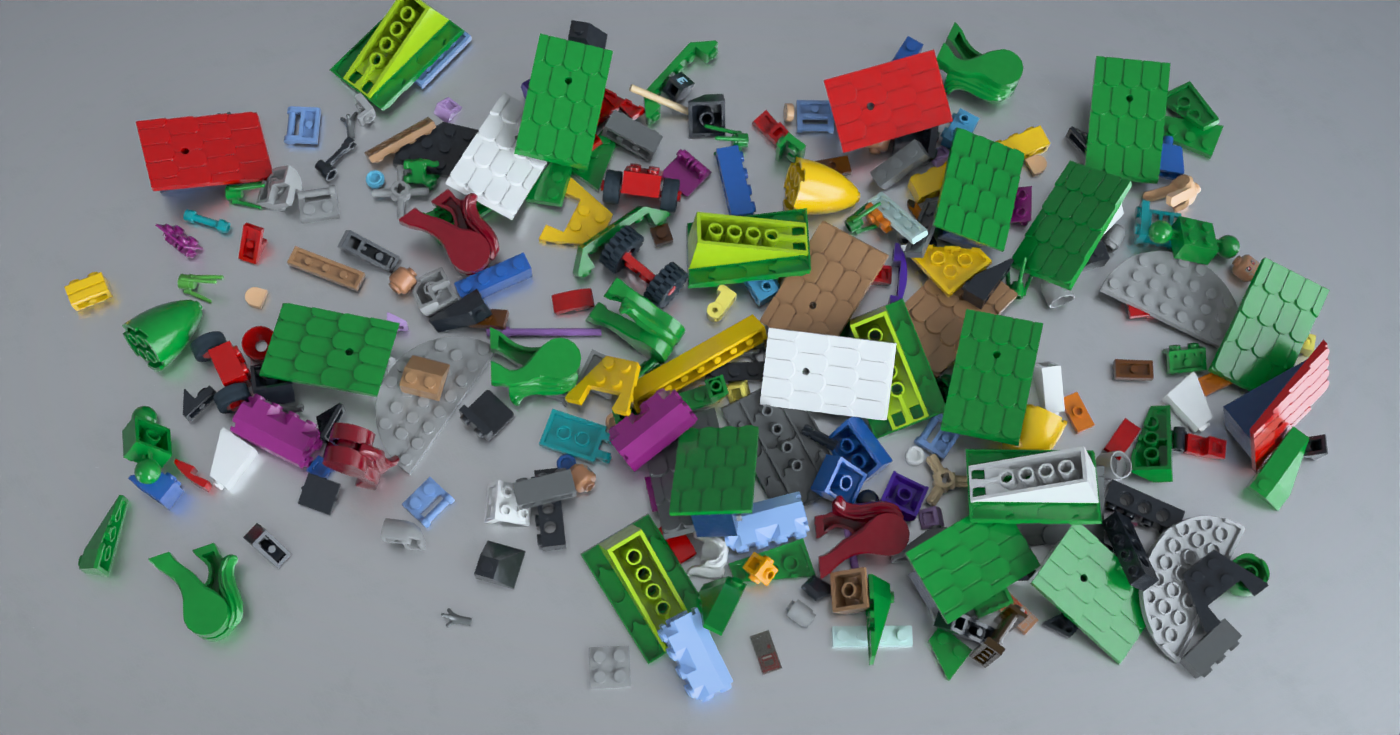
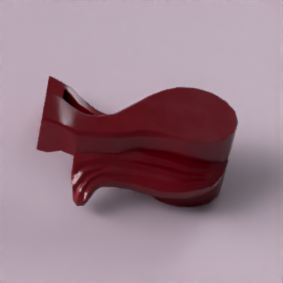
M447 189L431 201L433 206L451 213L454 225L443 219L424 214L417 208L412 209L399 219L401 225L426 232L439 240L445 248L455 270L466 277L489 268L500 250L496 234L477 210L476 201L478 196L475 193H470L460 200Z
M334 423L329 441L324 450L322 464L332 470L357 478L355 483L357 487L376 490L381 474L397 465L400 459L396 455L386 458L383 450L373 447L376 434L372 431L353 424Z
M841 495L836 496L832 503V512L814 516L816 539L824 536L834 528H844L852 534L841 540L827 553L818 556L820 579L830 574L839 564L854 555L875 554L893 556L903 551L909 542L910 532L907 523L903 520L904 516L900 508L887 501L849 503Z

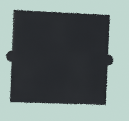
M308 473L305 484L301 487L302 492L298 504L331 515L334 504L338 501L337 495L341 484Z

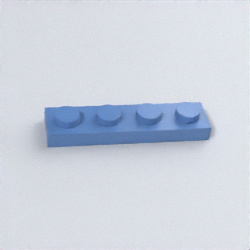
M464 32L414 83L423 89L472 40L471 35Z

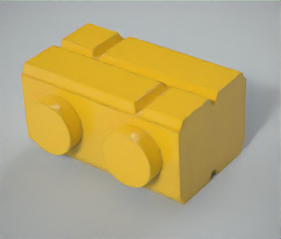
M92 272L86 278L72 280L69 282V285L64 286L69 301L76 311L113 297L107 279L102 272Z

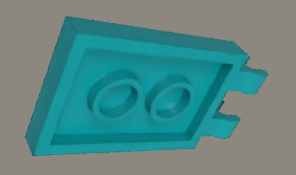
M552 409L539 446L562 454H569L574 458L593 464L596 459L609 464L612 458L611 453L600 450L603 441L612 445L609 440L610 434L606 432L607 426Z

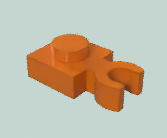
M871 202L865 206V210L869 209L873 204ZM877 208L865 216L871 224L874 223L878 228L880 227L884 233L887 234L892 230L889 226L891 225L890 221L884 218Z

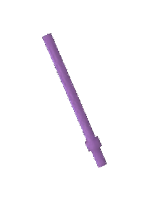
M508 326L505 330L496 329L508 338L510 336H601V328H510ZM486 329L487 336H490V329Z

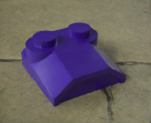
M893 471L880 501H887L897 505L903 513L904 521H914L929 487Z

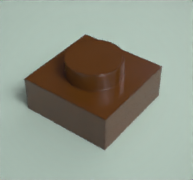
M668 223L650 228L655 248L673 243Z

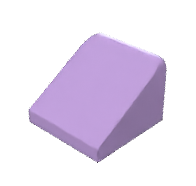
M447 97L437 103L434 114L448 123L457 115L462 107Z
M944 146L936 148L938 150L937 156L931 161L936 167H940L948 161L949 151Z
M387 312V321L400 323L398 331L409 330L407 321Z
M933 506L919 510L918 514L922 530L929 529V527L934 525L944 526L940 507Z

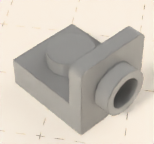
M360 92L354 97L357 102L355 106L360 112L357 118L360 125L363 126L373 121L376 113L373 106Z

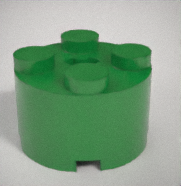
M1244 553L1231 560L1266 583L1269 580L1270 572L1268 565L1262 558L1260 559L1255 556V554ZM1241 581L1229 589L1233 595L1242 597L1252 595Z

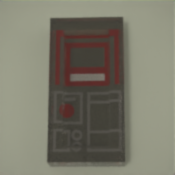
M769 630L750 636L749 638L762 675L782 669Z

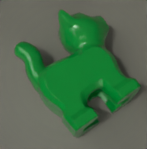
M423 158L406 159L404 161V169H410L412 173H406L404 182L406 184H423L429 187V190H432L438 184L440 176L434 174L427 175V166L437 167L439 166V161Z

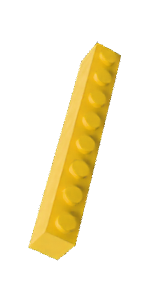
M1041 125L1035 128L1031 126L1020 134L1014 133L1006 140L995 141L1025 153L1024 160L1046 152L1051 144ZM947 161L940 167L934 166L923 174L917 173L911 176L907 187L917 204L925 202L926 198L939 196Z
M752 314L638 378L637 386L634 387L633 403L630 405L638 414L641 412L639 408L641 403L652 397L657 390L664 388L666 391H672L673 389L678 391L763 343V340L768 339L765 326Z

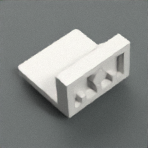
M497 480L487 484L484 523L492 524L504 521L525 526L530 525L531 508L518 509L512 483Z

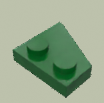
M939 628L928 640V644L931 650L934 651L935 658L938 664H940L946 680L949 681L971 653L972 649L953 634Z

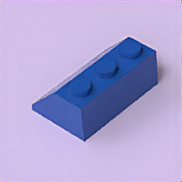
M861 417L847 419L828 437L838 441L836 448L833 451L831 450L833 455L843 457L867 474L864 483L893 462L892 458Z

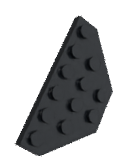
M442 122L430 134L422 135L414 143L402 146L395 154L393 166L404 165L406 159L423 158L439 161V166L437 167L427 166L426 173L448 178L479 130Z

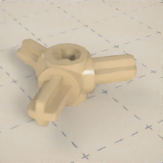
M936 454L926 458L934 473L932 475L934 479L932 483L933 488L926 498V502L929 505L936 506L943 493L954 490L955 487H968L967 476L955 475V472L944 468ZM943 477L947 479L946 483L942 482Z

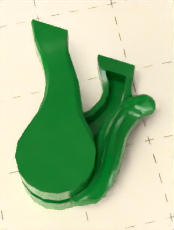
M954 22L946 43H943L936 58L939 69L947 73L944 82L946 95L954 90H963L985 101H1003L1014 93L1023 73V63L1017 54L1006 49L989 51L984 54L979 53L969 44L963 30L956 22Z
M616 278L603 297L621 302L620 314H627L635 322L608 310L606 305L600 302L595 305L586 321L610 329L646 358L650 359L653 357L660 364H665L673 352V347L679 343L685 334L684 326L674 317L659 309L647 298L627 286L621 279Z
M490 327L491 352L500 354L521 367L517 370H509L491 361V386L509 388L510 400L514 405L519 406L521 400L529 395H561L575 387L578 380L581 354L574 342L565 338H555L541 347H525L513 342L502 332Z
M215 543L192 550L208 567L209 573L206 583H203L196 574L180 564L170 552L149 558L148 561L174 580L178 585L183 599L184 622L187 628L197 636L211 642L221 641L228 637L241 622L244 606L234 576V568L238 562L236 555L229 554L223 558Z

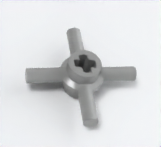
M397 165V181L392 184L390 189H372V197L390 196L393 201L397 202V219L404 216V203L412 195H429V187L411 188L409 184L404 182V165Z

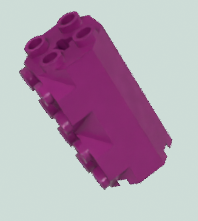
M664 388L657 390L652 397L641 403L639 415L630 413L629 417L625 416L623 420L609 429L610 442L634 472L693 426L698 420L691 408L683 401L675 389L672 391H666Z
M258 394L247 398L249 402L244 401L241 403L232 420L235 422V427H230V431L234 435L301 469L304 466L308 468L311 465L315 451H319L323 444V440L320 439L319 429L316 428L317 424L308 419L306 422L299 419L300 416L292 411L286 414L282 411L283 408L274 402L269 404L265 402V398Z

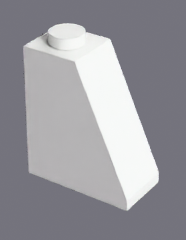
M1050 361L1035 363L1033 377L1039 405L1041 408L1059 415V412L1065 411L1061 365Z
M1193 371L1170 391L1162 401L1165 405H1170L1171 411L1194 434L1197 430L1202 432L1210 425L1208 421L1213 416L1198 377Z
M224 427L220 431L209 476L213 479L212 484L220 490L225 488L230 491L258 455V452Z

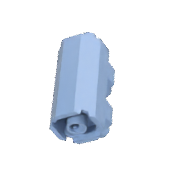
M800 492L753 503L752 513H741L742 521H738L737 536H724L728 548H732L738 554L750 552L749 548L757 547V549L769 547L768 542L775 541L776 544L788 542V538L802 539L807 537V532H810Z
M693 607L690 613L686 610L665 621L667 625L660 624V629L657 630L661 641L668 645L666 652L669 658L678 664L674 668L679 678L686 682L683 686L687 695L705 702L713 698L715 692L720 690L722 693L732 687L730 683L733 680L709 630L702 626L701 614L698 608Z

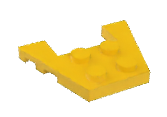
M570 178L565 195L579 201L564 232L545 225L539 237V242H555V244L561 245L564 243L580 246L608 227L613 214L574 179Z
M606 355L565 396V399L568 403L582 406L590 390L618 395L619 397L612 410L615 414L629 417L631 413L630 404L633 403L634 399L633 391L634 387L637 386L641 366L635 361Z

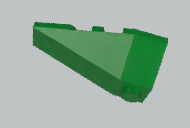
M1170 405L1150 406L1144 421V427L1138 436L1136 447L1131 454L1132 473L1151 482H1173Z
M1292 426L1246 488L1279 511L1291 495L1309 437Z
M124 495L117 497L85 547L83 555L79 557L78 566L82 572L109 577L128 504V499Z
M868 574L870 608L865 610L869 665H873L890 605L894 603V591L890 590V583L873 574Z
M730 576L703 584L698 593V598L701 600L699 606L702 608L701 619L703 628L722 636L747 584L737 577Z

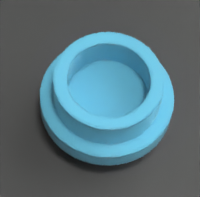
M377 170L370 171L366 176L367 185L373 189L380 188L385 182L383 173Z

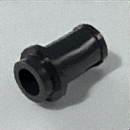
M1174 427L1171 431L1173 434L1172 450L1183 452L1185 451V435H1187V431H1185V427Z

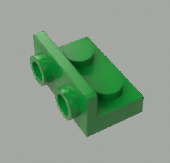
M789 132L785 137L781 136L776 143L775 159L777 161L785 154L791 162H796V157L804 158L806 145Z
M1188 343L1186 347L1169 345V348L1163 349V353L1167 356V373L1169 374L1207 370L1206 348L1200 346L1199 343Z

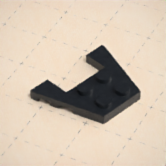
M1214 549L1182 574L1202 623L1203 630L1206 633H1209L1221 623L1208 605L1236 583L1241 581L1253 596H1256L1269 586L1265 581Z

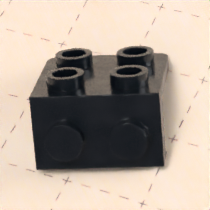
M939 126L894 138L892 155L915 139L922 144L930 156L927 161L921 164L926 166L937 156L936 143L940 136L938 132Z
M486 390L469 407L463 405L459 409L461 421L467 426H472L474 433L479 438H484L488 442L514 417L513 411L490 390Z

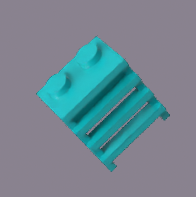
M1142 200L1140 205L1135 208L1134 244L1155 245L1158 248L1162 246L1171 249L1170 240L1164 244H1157L1150 240L1148 230L1152 223V214L1157 215V220H1163V216H1167L1168 223L1172 226L1174 218L1181 216V213L1150 209V201Z

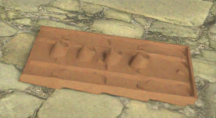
M822 221L809 241L810 274L785 278L760 319V322L770 328L840 336L889 257L888 254Z
M930 278L905 302L935 379L956 359L966 309L1000 315L1017 297L1018 294L1004 282L1000 283L982 309L977 308L962 298L964 293L963 287L950 297H947Z

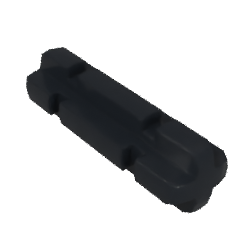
M808 424L804 425L801 431L806 437L810 436V439L823 446L826 445V448L832 451L836 448L837 440L828 438V435L817 429H812L813 427Z

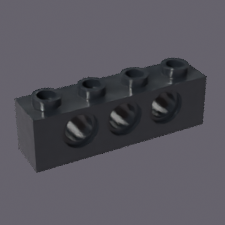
M558 468L534 470V475L536 476L540 473L552 474ZM561 500L535 506L534 508L538 507L539 514L535 515L536 527L540 526V534H537L538 546H542L543 551L566 549ZM546 506L554 508L553 512L549 514L544 513L543 509ZM548 525L556 527L552 533H547L545 528Z
M1113 479L1107 484L1104 492V508L1107 511H1117L1129 517L1130 520L1140 522L1143 527L1158 530L1160 534L1173 524L1181 521L1185 514L1184 510ZM1120 498H1124L1127 501V505H1123L1120 502ZM1138 506H1142L1145 509V513H1141L1138 510ZM1156 514L1162 515L1163 522L1157 519Z
M1115 511L1102 521V525L1129 584L1141 591H1145L1158 582L1159 579L1130 518Z

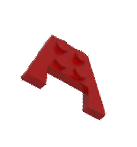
M605 88L597 126L610 118L614 109L616 111L621 110L627 117L633 120L643 115L645 109L640 105L632 104V101L623 99ZM596 134L592 151L602 144L601 139Z

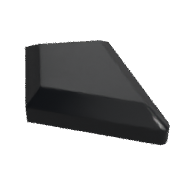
M815 575L801 586L815 601L831 595V584Z
M1063 613L1042 623L1043 626L1068 638L1079 629Z

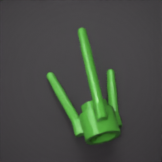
M180 274L178 288L184 289V294H189L211 303L212 300L192 291V289H196L197 282L216 284L217 281L211 279H223L224 276Z

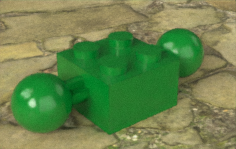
M1179 216L1172 226L1167 221L1157 220L1150 225L1148 235L1154 243L1164 244L1169 240L1171 241L1174 258L1208 265L1216 254L1222 258L1230 259L1235 257L1240 250V243L1236 237L1224 235L1216 239L1213 223Z
M149 406L136 408L132 413L130 422L122 430L123 458L137 463L134 474L136 479L143 484L155 483L161 476L162 467L172 456L170 429L156 424L157 413Z

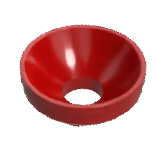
M255 326L249 329L244 334L241 342L244 353L253 360L263 361L273 331L265 326ZM265 342L267 343L266 350L258 351L256 349L257 344Z

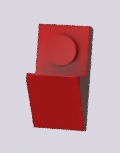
M247 222L243 225L238 259L253 264L258 263L267 243V239L263 238L264 228Z

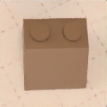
M412 355L399 384L401 391L440 401L450 364Z
M866 567L830 573L833 613L846 615L863 612L870 608Z

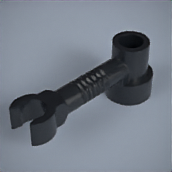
M347 137L341 147L326 162L319 160L315 164V169L327 181L332 180L336 176L337 169L333 165L338 159L356 147L357 144L354 143L355 140L353 138Z

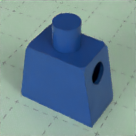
M1172 136L1163 137L1159 178L1174 180L1184 174L1183 150L1181 146L1173 145L1174 138Z

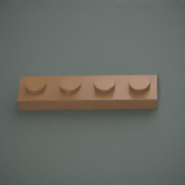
M427 117L364 153L371 163H378L386 155L398 152L402 146L414 143L422 135L430 134L436 128V125L432 119Z
M297 246L294 247L287 261L289 266L358 292L366 276L364 272Z

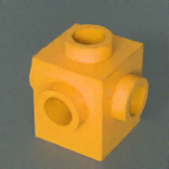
M756 552L752 553L742 567L750 574L748 578L757 585L762 583L767 586L778 572L771 558L766 555L763 557Z

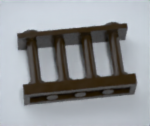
M1017 604L1008 605L994 618L993 621L998 626L992 635L979 644L972 651L970 657L985 668L998 659L1005 651L1002 641L1008 632H1011L1027 618L1028 615L1024 613L1025 610Z

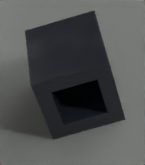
M680 72L669 78L663 92L674 102H678L688 97L695 83L683 72Z

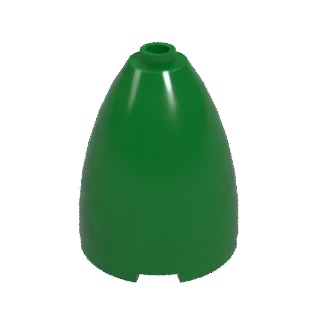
M178 300L155 306L136 315L122 325L126 330L123 333L124 338L137 356H141L145 361H149L148 367L159 372L169 365L188 345L200 324L203 307L198 301Z

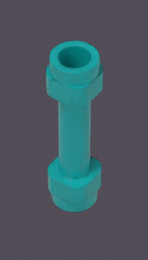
M188 209L183 215V220L194 224L198 222L216 228L218 232L228 233L230 230V222L223 219L217 221L198 215L196 211Z

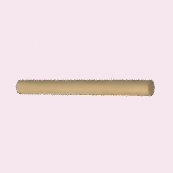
M631 84L629 91L688 115V107Z

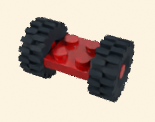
M626 225L619 232H616L615 236L610 239V242L605 245V249L602 250V254L599 256V262L613 274L619 273L625 266L636 274L640 272L639 277L649 284L643 297L647 298L659 309H663L665 305L667 306L674 299L679 290L683 288V284L687 281L688 273L675 262H670L655 275L635 258V254L639 252V248L643 245L644 237L630 225Z

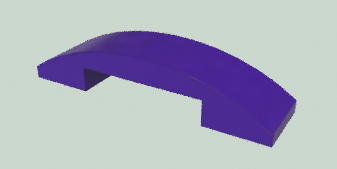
M895 243L893 247L891 263L892 267H898L896 296L890 295L888 304L903 298L907 283V264L899 243Z

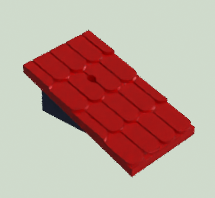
M934 50L824 80L843 153L953 122ZM869 103L874 104V108L872 110L868 109Z
M257 112L136 121L153 191H160L162 193L173 189L267 181L272 174V165Z
M1324 339L1305 361L1223 406L1225 427L1252 459V469L1255 473L1262 467L1292 426L1295 427L1311 410V405L1327 390L1329 386V381L1327 380L1329 370L1327 369L1329 365V349Z

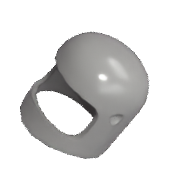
M1045 280L1041 285V292L1050 308L1061 306L1075 299L1072 291H1063L1060 286Z
M1123 451L1102 453L1096 458V465L1104 466V480L1126 478L1131 473L1132 463ZM1119 456L1123 457L1126 463V470L1122 477L1116 475L1117 463L1115 457Z

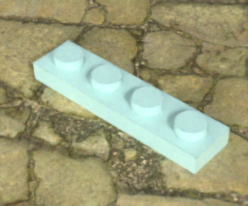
M883 192L867 201L873 205L881 202L877 209L884 218L890 221L891 226L912 244L928 235V231L924 226Z
M832 626V648L868 647L866 626ZM884 626L879 647L913 646L912 626Z

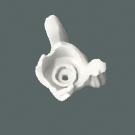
M693 532L695 539L704 542L700 558L701 565L691 566L686 574L688 576L696 575L711 579L723 577L729 553L724 536L697 537L696 532Z

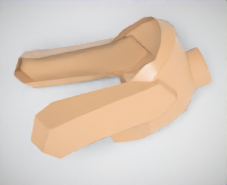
M1184 174L1174 179L1170 185L1143 192L1141 198L1151 202L1166 197V204L1172 207L1175 212H1178L1191 205L1201 189L1197 183H1194L1191 176Z

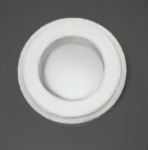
M918 446L910 447L905 453V460L911 466H919L925 459L923 449Z

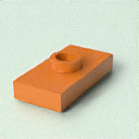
M1208 373L1198 378L1205 397L1233 384L1213 373Z
M1078 392L1064 397L1065 413L1076 434L1095 426Z

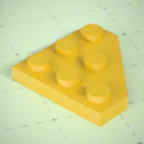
M928 245L923 258H911L947 297H950L963 287L967 280H972L975 275L981 273L992 264V260L980 248L976 247L965 249L960 248V246L933 247V245Z

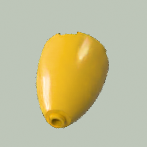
M796 157V162L791 163L788 168L783 187L786 188L785 196L787 197V199L783 200L785 211L807 208V215L829 214L850 208L860 200L858 188L845 176L824 164Z
M1027 404L1019 446L1002 443L1001 449L1052 450L1061 437L1068 421L1061 420L1062 417L1044 408Z

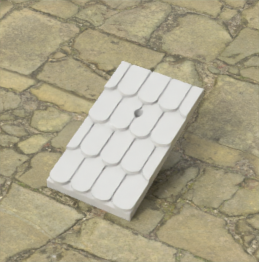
M503 92L461 159L452 170L445 184L465 195L475 193L478 196L477 201L512 220L548 161L514 154L525 104Z
M769 328L760 405L767 404L788 409L887 420L897 343Z

